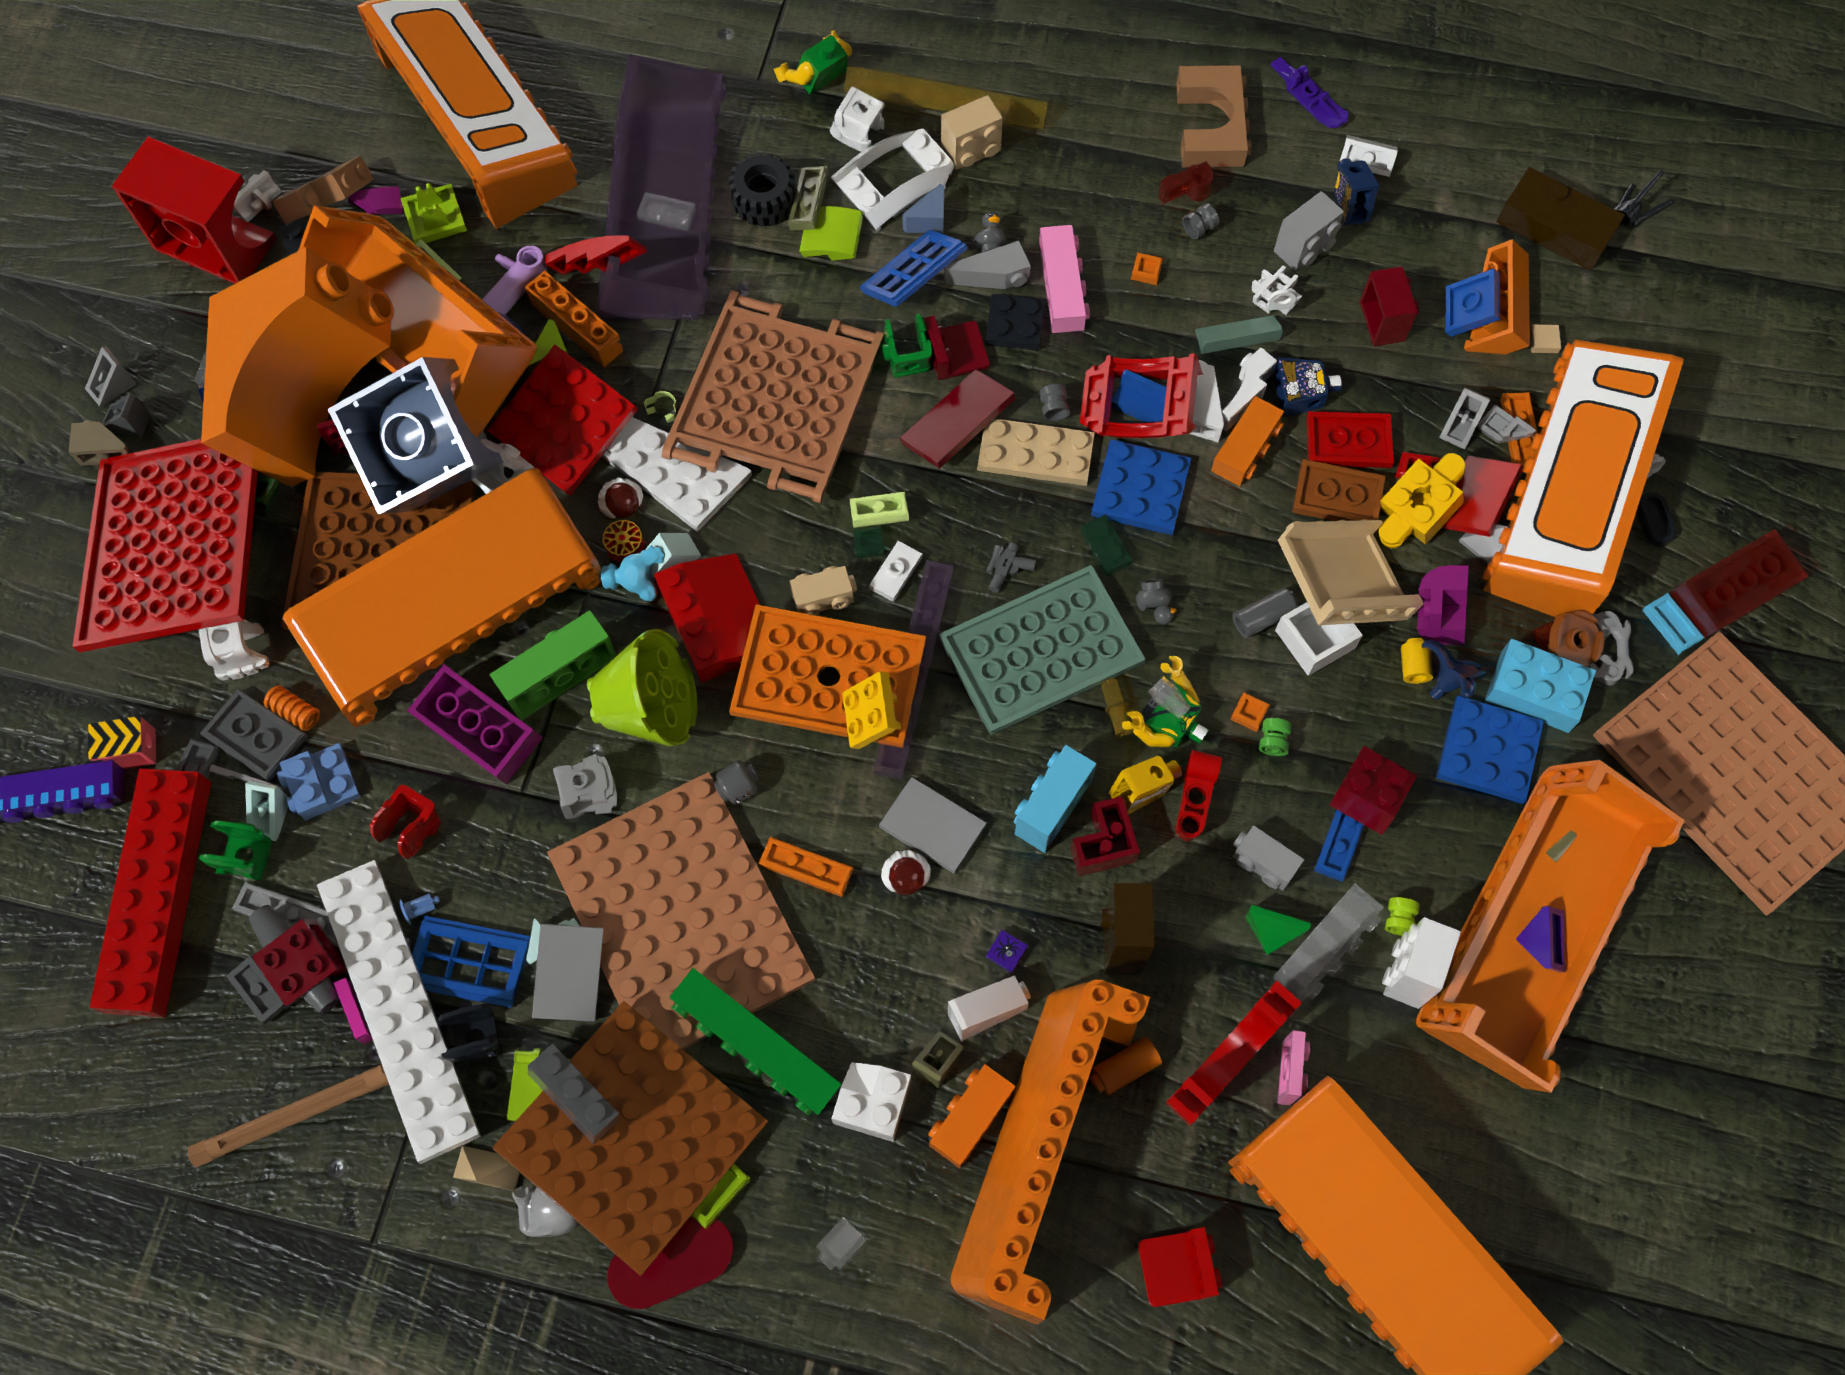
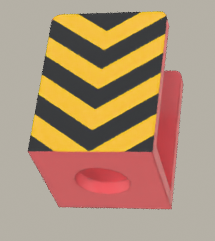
M141 716L91 723L88 725V758L91 761L113 760L123 769L156 764L155 728Z

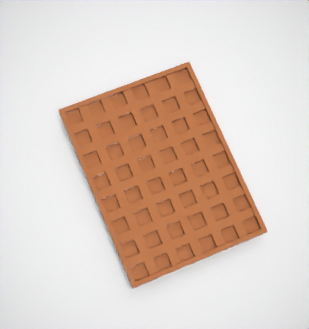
M1720 631L1593 734L1595 739L1651 797L1685 820L1681 828L1765 915L1773 912L1845 849V755Z
M709 772L547 852L581 926L603 927L600 966L619 1006L625 1001L682 1050L707 1037L696 1028L699 1021L690 1014L685 1019L671 1008L674 1002L669 998L692 968L700 972L750 1013H754L816 981L725 802L716 790Z

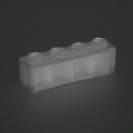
M1354 883L1278 970L1273 979L1278 980L1301 1002L1307 996L1313 999L1325 986L1320 982L1327 973L1332 977L1344 964L1340 960L1341 956L1346 951L1352 954L1363 942L1359 938L1360 934L1365 929L1371 932L1382 920L1378 914L1384 907Z

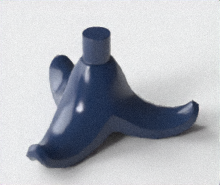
M1427 640L1421 645L1422 648L1432 650L1439 659L1440 668L1436 678V686L1430 691V695L1436 700H1439L1445 692L1453 691L1461 687V696L1468 698L1473 695L1476 689L1474 679H1482L1487 676L1485 671H1481L1478 663L1473 660H1455L1451 652L1437 641Z

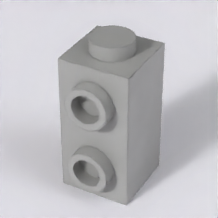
M1254 825L1248 833L1242 830L1233 843V846L1237 849L1232 857L1237 860V864L1246 871L1251 872L1253 870L1262 877V881L1273 889L1279 888L1283 891L1304 861L1303 858Z

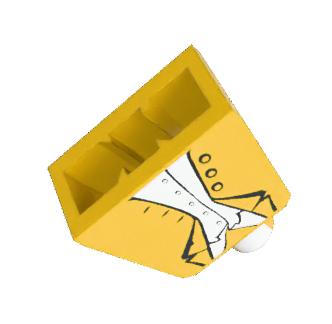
M1155 756L1122 770L1108 793L1111 798L1123 796L1129 815L1164 796L1173 784L1174 779L1182 775V771L1175 760L1165 764L1160 756Z

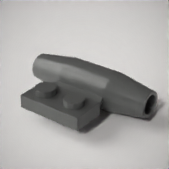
M270 905L258 908L248 918L262 948L292 927ZM249 956L226 975L261 1023L267 1024L287 1007L255 963L253 956ZM330 977L302 996L320 1014L327 1013L340 1002L337 990Z

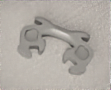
M1611 611L1598 614L1593 613L1592 615L1599 622L1595 623L1598 632L1603 631L1604 640L1609 635H1612L1616 640L1617 660L1613 662L1610 656L1601 655L1595 662L1599 665V668L1594 663H1591L1588 667L1596 670L1593 682L1598 681L1605 685H1614L1621 678L1623 672L1627 679L1634 671L1629 655L1630 622L1626 620L1621 625L1619 618Z

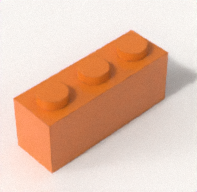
M1255 396L1216 455L1211 471L1239 487L1245 478L1250 480L1258 467L1255 462L1259 457L1264 459L1271 447V444L1268 443L1271 437L1277 438L1284 426V423L1281 422L1284 411Z
M986 1064L983 1065L980 1071L975 1068L965 1081V1084L969 1087L962 1096L959 1094L954 1096L947 1107L950 1114L944 1122L938 1120L928 1134L932 1138L929 1146L959 1169H961L1015 1091L1016 1086Z

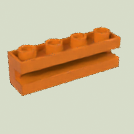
M545 270L525 286L531 305L548 320H554L559 330L603 368L623 352L622 345L618 343L620 340L619 334Z

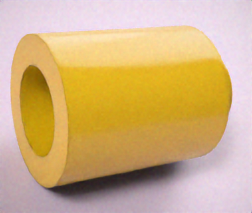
M1411 638L1401 645L1403 681L1406 683L1420 684L1433 679L1431 650L1421 647L1422 643L1425 642L1422 638Z

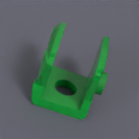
M920 313L915 315V331L920 352L897 356L891 323L889 319L885 320L884 337L886 344L882 345L885 361L890 360L892 375L895 378L926 373L931 369V341L926 339L925 333L927 329L924 317L920 316Z
M212 822L210 825L212 828L228 836L223 856L204 854L200 855L199 859L209 867L216 868V874H234L244 876L247 879L261 880L272 845L271 838L264 835L263 830L249 823ZM245 848H250L253 851V857L249 862L238 859L239 852Z

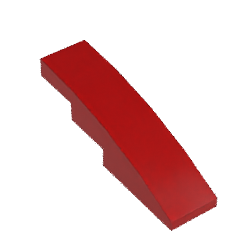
M629 235L603 236L582 240L545 255V264L562 275L575 269L585 274L595 268L606 273L647 252V249Z

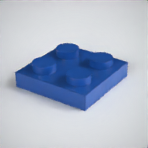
M1495 268L1446 286L1445 332L1452 337L1500 320V273Z

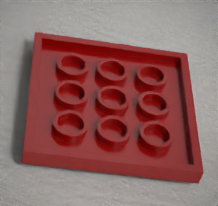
M554 344L487 431L502 443L509 444L519 450L520 456L535 469H539L546 478L571 496L637 412L638 408Z

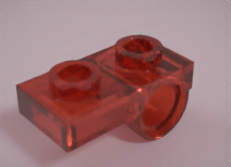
M1205 161L1198 165H1191L1178 174L1168 175L1160 182L1158 198L1162 204L1186 194L1194 201L1207 199L1213 181L1212 168Z

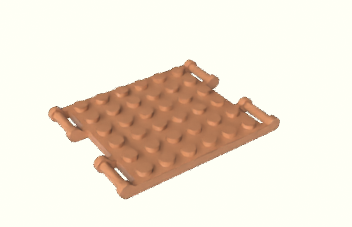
M731 290L662 449V458L668 460L674 458L706 467L707 471L713 473L717 472L722 455L772 469L768 479V489L775 491L777 488L813 498V502L821 504L876 358L884 343V332L876 331L874 333L842 324V321L837 319L832 320L828 332L780 319L783 312V304L762 302L741 296L740 292ZM737 306H741V307H744V308H748V309H752V310L759 311V312H762V313H766V314H769V316H768V315H764V314H760V313H757V312H753V311H750V310H746V309H743V308H739V307H737ZM839 334L844 335V336H848V337H852V338H855V339H859V340H862V341L870 342L871 344L864 343V342L857 341V340H853V339L846 338V337H843V336H839ZM678 442L709 451L711 454L709 457L676 448ZM786 473L817 482L815 488L781 478V475Z

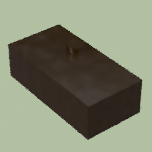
M1528 167L1506 201L1496 223L1591 271L1625 215Z
M1152 883L1113 884L1106 907L1101 909L1100 924L1101 928H1103L1104 974H1142L1155 947Z

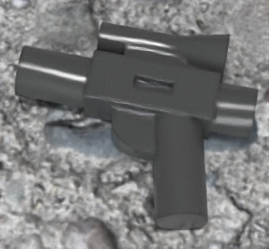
M1009 543L1007 549L995 545L992 559L986 569L988 574H992L995 569L994 577L988 587L989 590L998 593L1007 575H1015L1019 569L1034 571L1036 560L1016 556L1019 547L1014 543Z

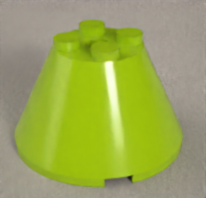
M660 629L643 632L594 677L588 679L587 688L590 692L592 704L590 715L594 723H601L602 726L609 730L666 746L682 745L689 740L691 736L687 734L690 726H695L697 719L696 686L687 658L681 659L675 648L679 644L671 635Z

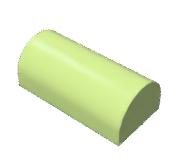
M905 492L850 499L853 528L909 521Z

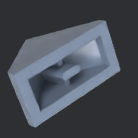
M941 183L903 213V230L906 233H926L929 230L938 233L944 232V186Z

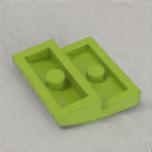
M821 206L816 229L803 230L799 252L803 257L828 255L831 261L856 258L863 212L851 208Z

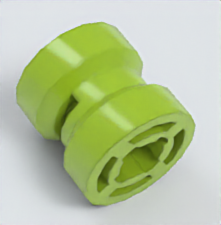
M1390 898L1388 910L1391 914L1386 919L1385 930L1389 933L1403 936L1405 931H1409L1412 924L1417 925L1414 917L1419 914L1420 904L1408 898Z

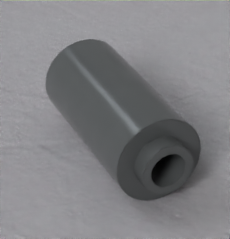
M1281 588L1233 613V622L1240 635L1247 639L1278 623L1283 615L1296 609L1299 602L1293 591Z

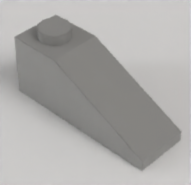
M1016 241L948 264L944 268V281L949 285L996 289L1019 287L1030 281L1031 265L1020 242Z

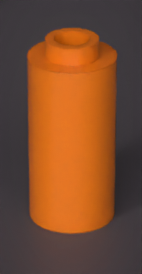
M1144 1037L1092 1068L1094 1075L1090 1076V1079L1098 1093L1104 1091L1109 1096L1160 1066L1162 1061L1152 1042L1147 1037Z

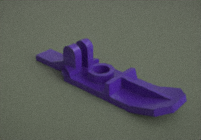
M1281 57L1271 62L1270 66L1285 79L1287 90L1320 123L1328 128H1339L1348 122V112L1339 107L1329 97L1328 91L1324 92L1310 78L1308 68L1305 65L1296 70L1289 66Z

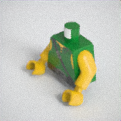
M833 30L829 36L823 37V40L803 53L797 70L789 69L787 63H783L780 67L773 70L779 82L787 80L788 82L802 85L808 94L811 95L848 71V57L852 54V47L849 43L840 39L836 31Z
M1169 656L1173 664L1172 668L1168 663H1162L1160 668L1164 673H1171V677L1166 676L1141 713L1138 711L1127 712V716L1131 717L1132 723L1124 721L1122 722V727L1125 730H1133L1134 734L1149 747H1178L1185 736L1201 744L1207 736L1209 729L1196 722L1202 710L1200 700L1191 682L1182 670L1183 662L1181 658Z

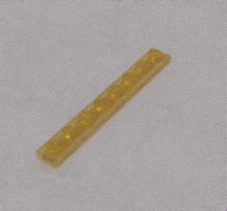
M852 65L847 66L844 86L845 93H848L853 86L877 99L947 112L988 95L1002 116V122L1044 129L1049 103L1047 101Z

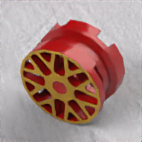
M618 520L611 523L604 531L603 544L609 558L617 564L621 565L623 559L630 554L641 553L642 550H645L642 533L634 522Z

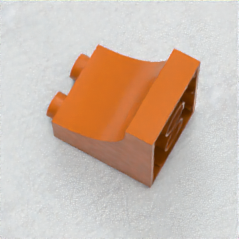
M308 247L209 297L201 443L290 487L315 477L317 450L321 438L317 424L327 421L330 414L328 408L335 405L342 391L359 370L379 353L390 347L391 319L394 316V308L389 297L383 291L373 289L349 274L340 264L328 261Z

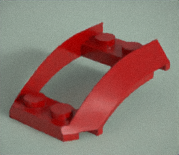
M1193 353L1189 354V357L1183 358L1172 356L1153 359L1114 358L1111 355L1106 356V360L1098 367L1096 365L1092 366L1085 373L1080 423L1099 435L1112 437L1156 438L1191 433L1198 427L1193 423L1197 378L1198 375H1203L1197 355ZM1126 369L1149 380L1167 379L1163 422H1109L1114 377L1121 378L1122 373Z

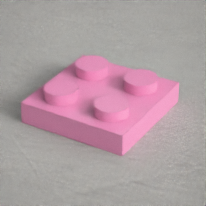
M1293 1030L1282 1041L1277 1104L1290 1106L1301 1097L1302 1093H1306L1308 1075L1303 1073L1304 1061H1308L1310 1054V1042H1305L1306 1032Z

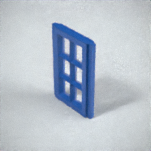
M929 230L859 286V288L870 297L894 307L899 306L968 248L961 240ZM934 244V245H933L931 248H929L925 253H923L922 255H920V254H921L924 250H926L930 245ZM944 248H947V249H945L941 254H939L936 258L932 259V258H933L936 254H938L941 250H943ZM913 259L915 260V261L912 262L909 266H907L903 271L900 272V270H901L902 268H904L908 263H910ZM924 264H927L924 268H922V269H921L919 272H917L914 276H911V275H912L913 273H915L919 268H921ZM895 276L892 280H890L887 284L880 288V286H882L886 281H888L891 277ZM906 281V282H905L902 286H900L896 291H894L893 293L891 292V291H893L896 287H898L902 282Z
M425 916L412 956L426 992L512 1009L528 954L530 936ZM431 934L455 939L450 955L427 951ZM461 940L485 945L481 961L457 957ZM492 946L516 951L511 967L488 963ZM424 957L448 961L444 977L420 973ZM455 962L479 967L475 983L450 979ZM485 969L509 973L506 988L500 989L481 985Z

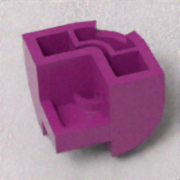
M1440 566L1429 571L1421 580L1419 595L1424 604L1418 609L1417 630L1424 639L1437 641L1445 645H1464L1469 566Z

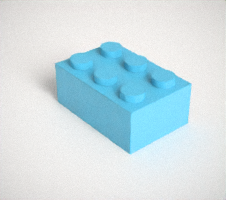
M1510 639L1501 651L1484 701L1509 711L1543 720V724L1569 733L1581 719L1596 670Z
M1067 745L1064 746L1060 753L1055 751L1048 761L1047 766L1049 768L1045 776L1039 775L1031 787L1033 792L1029 800L1023 799L1015 811L1017 815L1013 822L1016 824L1015 835L1043 853H1046L1092 783L1097 763Z

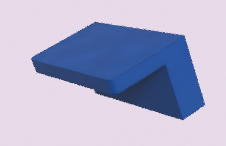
M1125 369L1122 373L1120 386L1112 398L1111 407L1145 423L1163 422L1166 387Z

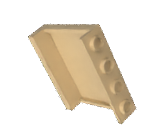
M1381 520L1295 521L1289 524L1285 532L1279 537L1278 542L1318 626L1408 620L1424 604L1419 594H1403L1373 535L1383 524Z

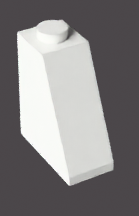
M1199 360L1203 375H1198L1193 416V423L1198 427L1189 434L1219 442L1224 422L1214 366Z
M1014 975L949 1001L948 1016L962 1042L1027 1010L1029 1004L1027 1000L1031 997L1024 982L1018 983Z

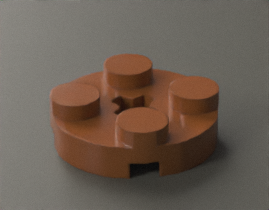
M1570 611L1557 615L1550 631L1548 652L1586 667L1591 663H1595L1600 658L1604 648L1603 631L1598 632L1595 624L1599 622L1592 614L1586 611ZM1576 633L1577 639L1580 640L1579 645H1575L1574 643V636Z

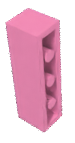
M1072 225L1040 228L1039 246L1052 333L1083 331L1085 320L1090 319L1089 304L1084 303L1083 299L1086 296L1085 280H1080V274L1083 273L1082 258H1077L1076 251H1079L1078 235L1073 234Z

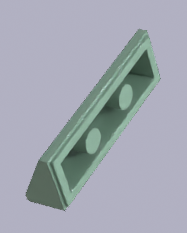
M1274 315L1195 329L1202 354L1280 340L1283 332L1281 325Z

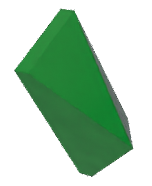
M1254 905L1250 906L1245 917L1267 955L1305 936L1311 926L1309 922Z

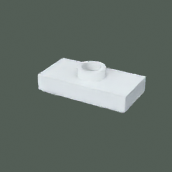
M898 541L871 581L869 589L894 602L921 561L922 553Z

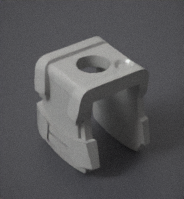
M594 754L573 766L564 765L553 768L561 799L560 806L566 819L580 817L585 812L609 814L617 806L616 785L605 757Z

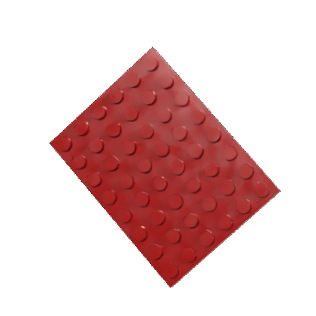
M201 439L100 459L72 647L80 653L244 621L258 471L202 444Z

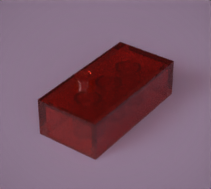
M1774 529L1685 581L1669 593L1706 638L1809 576L1779 533Z

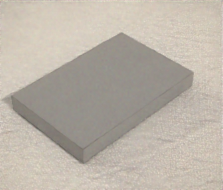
M911 777L880 822L879 828L955 874L987 823Z
M540 923L532 1018L595 1021L603 927Z

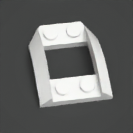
M924 129L891 136L870 146L832 175L831 179L854 206L863 212V216L878 232L882 229L880 226L891 217L895 218L910 205L926 196L940 183L945 189L949 174L951 175L954 169V163ZM902 146L925 172L910 179L886 197H883L861 170L883 154Z

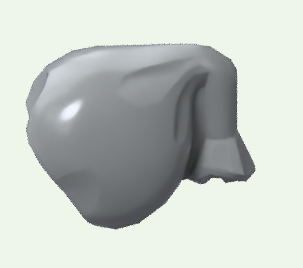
M519 1187L511 1193L518 1206L519 1228L527 1236H559L573 1231L580 1225L537 1187L536 1189L532 1187L525 1189Z

